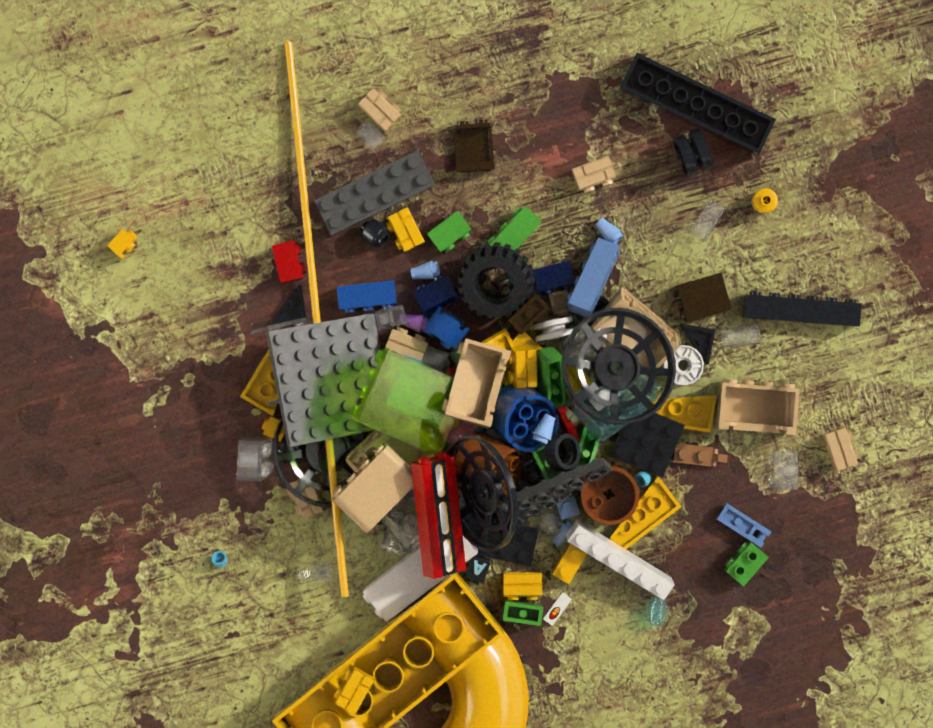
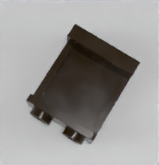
M476 120V124H468V121H459L457 125H453L456 173L495 170L492 123H487V120Z
M722 272L676 285V290H673L676 301H680L681 308H679L681 319H685L686 322L732 310Z
M531 293L528 301L510 318L506 316L505 320L522 335L549 307L537 294Z

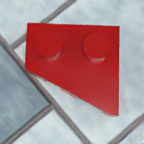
M565 405L556 408L557 414H559V426L563 431L561 434H571L577 441H580L572 420H569L565 414L567 411Z

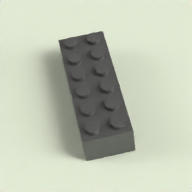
M419 150L314 201L331 236H334L435 187V183Z

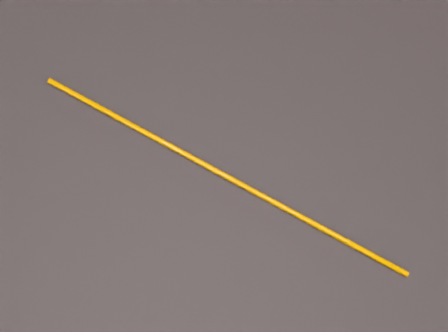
M285 42L314 324L320 323L321 320L292 42ZM333 439L325 440L332 497V492L338 485ZM331 498L341 597H349L340 508Z

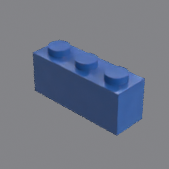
M394 280L337 286L339 310H343L344 313L355 312V308H363V311L374 310V306L381 305L382 309L393 308V304H397Z

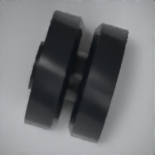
M699 128L690 131L688 139L683 134L673 138L678 161L687 177L697 174V164L702 171L713 168V161L707 142Z

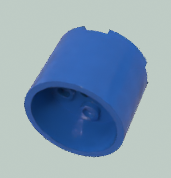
M510 384L499 390L495 411L492 413L493 421L491 428L518 450L533 452L545 445L533 439V432L545 414L556 418L552 435H554L559 427V414H557L553 403L531 387L517 389Z

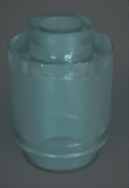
M650 598L647 610V621L650 622V625L662 626V623H666V599Z

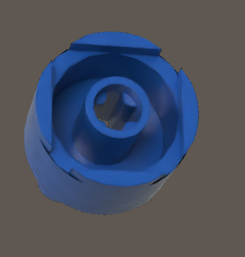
M439 306L425 324L427 327L425 332L433 338L437 336L441 339L440 343L447 349L456 348L470 329L469 327L463 328L464 322L449 311L446 313L442 312L443 308Z

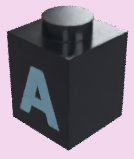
M479 555L472 557L465 577L469 578L468 581L479 585V582L484 583L491 560Z

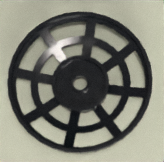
M609 308L589 315L572 330L563 349L562 374L570 396L585 413L605 423L626 425L650 417L663 406L674 386L676 360L669 339L653 320L634 310ZM617 315L615 327L604 328L593 333L588 325L589 322L597 318ZM625 316L640 321L652 333L643 339L637 333L623 328ZM582 329L588 339L581 347L578 359L567 357L573 339ZM614 333L613 344L603 347L597 339L605 334ZM622 334L631 337L638 344L633 349L622 345ZM657 338L666 353L668 368H656L655 357L649 345ZM590 344L598 352L594 361L583 360ZM642 350L645 351L648 357L649 367H640L637 355ZM614 362L619 363L621 366L619 373L614 372L612 369ZM567 365L577 367L578 377L584 388V391L576 396L570 385ZM583 368L593 369L596 380L589 386L585 380ZM639 375H649L647 384L641 392L634 383ZM655 376H667L664 391L658 401L653 404L646 395L654 384ZM600 386H603L610 390V401L599 397L594 392ZM628 389L635 396V398L629 401L618 402V391ZM590 396L599 404L610 407V418L594 413L582 402ZM640 401L648 409L636 417L619 419L618 408L629 407Z
M281 418L274 433L272 444L273 461L280 480L295 497L303 502L317 507L332 508L331 502L315 501L301 494L306 485L317 490L329 491L331 498L327 456L323 453V447L326 445L325 440L305 444L304 450L294 451L293 446L288 447V452L278 453V439L283 427V420ZM363 433L356 434L359 441L357 443L349 444L346 436L333 438L336 472L343 468L351 475L353 473L356 474L346 462V457L350 451L365 439ZM305 457L310 466L304 475L295 462L296 458ZM289 459L294 473L300 479L295 489L284 477L279 461ZM316 471L325 473L328 485L318 484L310 479ZM346 478L344 481L337 483V485H347L348 482L346 480L348 478Z
M477 435L461 436L451 442L446 450V455L455 457L459 449L466 457L462 464L461 475L456 474L457 482L461 483L462 494L466 507L460 510L462 534L476 548L483 551H495L505 547L516 531L518 500L515 485L504 459L492 444ZM475 440L480 443L482 451L470 453L463 446V443ZM478 456L484 457L485 467L481 468L474 458ZM491 462L494 463L500 471L498 475L492 470ZM471 464L474 471L470 477H467L468 467ZM503 480H504L505 485H506V489H507V494H508V496L505 495V494H504V491H503V487H502V481H503ZM467 485H469L470 495L473 500L472 502L469 497ZM503 503L508 505L505 518L501 509ZM476 508L485 514V521L476 512ZM497 513L500 521L498 525L491 524L492 514ZM468 514H471L474 520L483 527L481 538L465 522L464 517ZM510 517H511L510 528H509V531H508V530H507V524H508L509 519H510ZM502 530L503 542L497 544L487 542L489 531Z

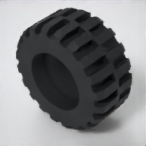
M494 242L493 246H490L488 243L484 244L482 248L478 247L468 256L458 278L460 283L458 287L459 293H463L461 298L464 303H469L468 308L471 311L475 309L477 311L476 315L480 317L484 314L490 320H493L494 317H497L498 320H503L506 315L510 318L528 301L532 293L535 281L532 274V265L527 264L529 259L526 255L522 257L520 255L521 251L517 248L515 251L510 249L511 245L509 244L501 246V243ZM488 267L503 269L513 280V290L505 295H495L488 292L480 282V272Z

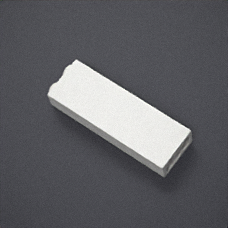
M463 536L465 562L478 554V549ZM419 546L367 585L363 590V598L368 604L372 603L375 607L376 615L387 622L447 576L437 579L423 576Z

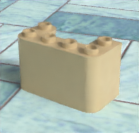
M723 379V382H719L715 428L796 435L800 389L795 388V384L781 383L780 387H774L772 382H761V385H754V381L742 380V384H737L735 379Z
M386 442L383 445L380 443L373 450V458L371 460L367 459L360 466L362 470L357 475L353 473L346 480L348 482L347 485H338L332 492V501L365 533H368L413 487L411 466Z

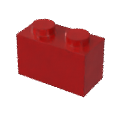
M292 240L272 245L280 283L303 279V274L307 272L304 262L300 263L299 255H302L300 244H296Z

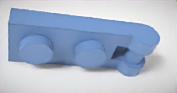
M728 503L725 504L716 518L761 548L764 545L763 541L766 536L769 537L771 534L770 530ZM756 529L761 531L757 538L753 536Z

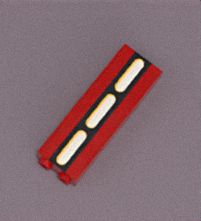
M445 452L435 453L434 457H420L418 461L411 463L423 576L437 579L466 570L455 460L453 456L446 455Z

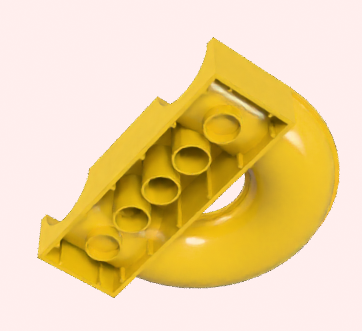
M457 572L448 575L420 601L396 616L329 670L306 693L286 708L278 711L272 722L277 728H389L444 682H447L451 691L452 706L449 717L441 728H526L529 705L528 685L524 667L513 642ZM354 667L375 678L356 714H352L336 705L335 701L337 698L333 697L338 687L343 688L346 681L343 679L348 670L353 671Z

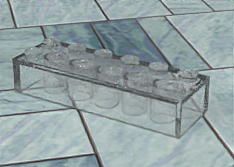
M248 436L239 440L236 480L261 482L274 472V461H271L273 454L272 438Z

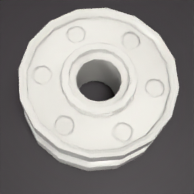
M572 316L534 324V330H543V334L535 337L536 342L565 337V335L571 334L574 328H565V324L573 321Z
M679 345V348L674 352L676 360L674 384L689 385L700 378L704 362L701 354L695 348ZM667 360L662 364V368H668ZM681 360L687 362V368L683 371L678 367V363Z

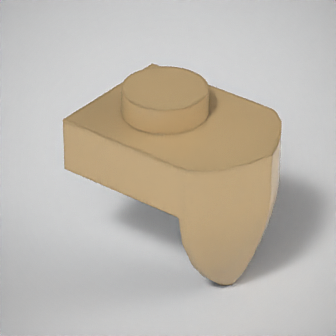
M567 289L548 294L553 314L561 318L566 317L571 312L568 309V303H566L568 297Z

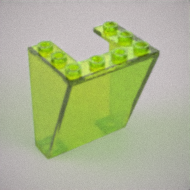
M386 347L383 350H379L374 359V362H377L376 369L372 368L367 379L370 380L368 387L364 386L360 394V397L363 398L359 405H354L351 415L354 416L352 420L433 455L442 452L456 419L444 415L445 411L442 410L444 399H449L454 378Z

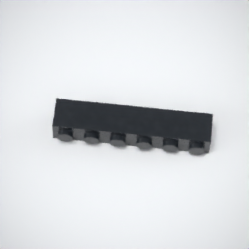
M750 291L749 295H744L743 318L860 327L862 303H856L857 299H845V302H837L838 298L826 297V301L818 300V296H807V299H799V295L788 294V298L780 297V293H769L768 296H761V292Z

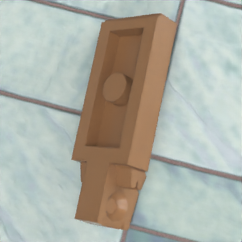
M677 443L673 462L712 467L716 466L717 462L727 463L728 455L718 454V449L713 447Z

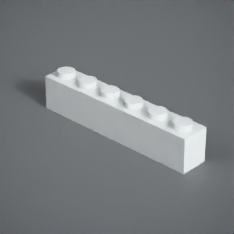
M577 519L566 533L569 543L665 600L675 585L672 577Z

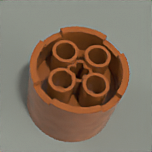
M483 432L472 434L484 438L496 448L511 473L514 485L517 479L521 480L525 466L519 462L520 457L523 455L520 450ZM475 440L463 443V446L470 453L482 451L480 443ZM458 451L455 458L456 474L461 475L462 464L466 457L460 451ZM478 456L474 458L481 468L485 467L484 457ZM491 462L492 470L498 475L500 471L495 466V464ZM471 464L468 467L467 477H470L474 471ZM503 480V481H502L503 491H504V494L507 495L506 485H505V482H504V480Z
M610 465L611 472L595 482L584 484L585 488L579 491V500L585 512L593 520L601 524L615 525L626 521L635 512L639 503V488L635 479L627 471L618 466ZM608 489H610V491L613 493V496H609V498L606 499V496L603 494V492H606Z

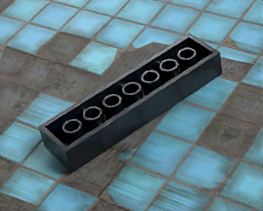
M636 53L619 88V91L756 156L760 154L776 121L775 118L639 53Z

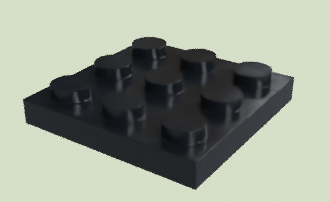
M634 404L629 407L625 419L643 414L648 409ZM655 412L650 417L639 422L622 425L610 457L663 478L685 424Z

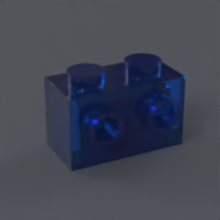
M570 260L534 269L532 272L537 293L541 292L542 295L553 293V289L558 287L561 290L572 288L571 284L575 282Z
M443 274L435 277L433 282L429 284L419 285L416 287V291L413 292L425 315L434 312L439 306L443 307L459 299L448 275L444 276Z

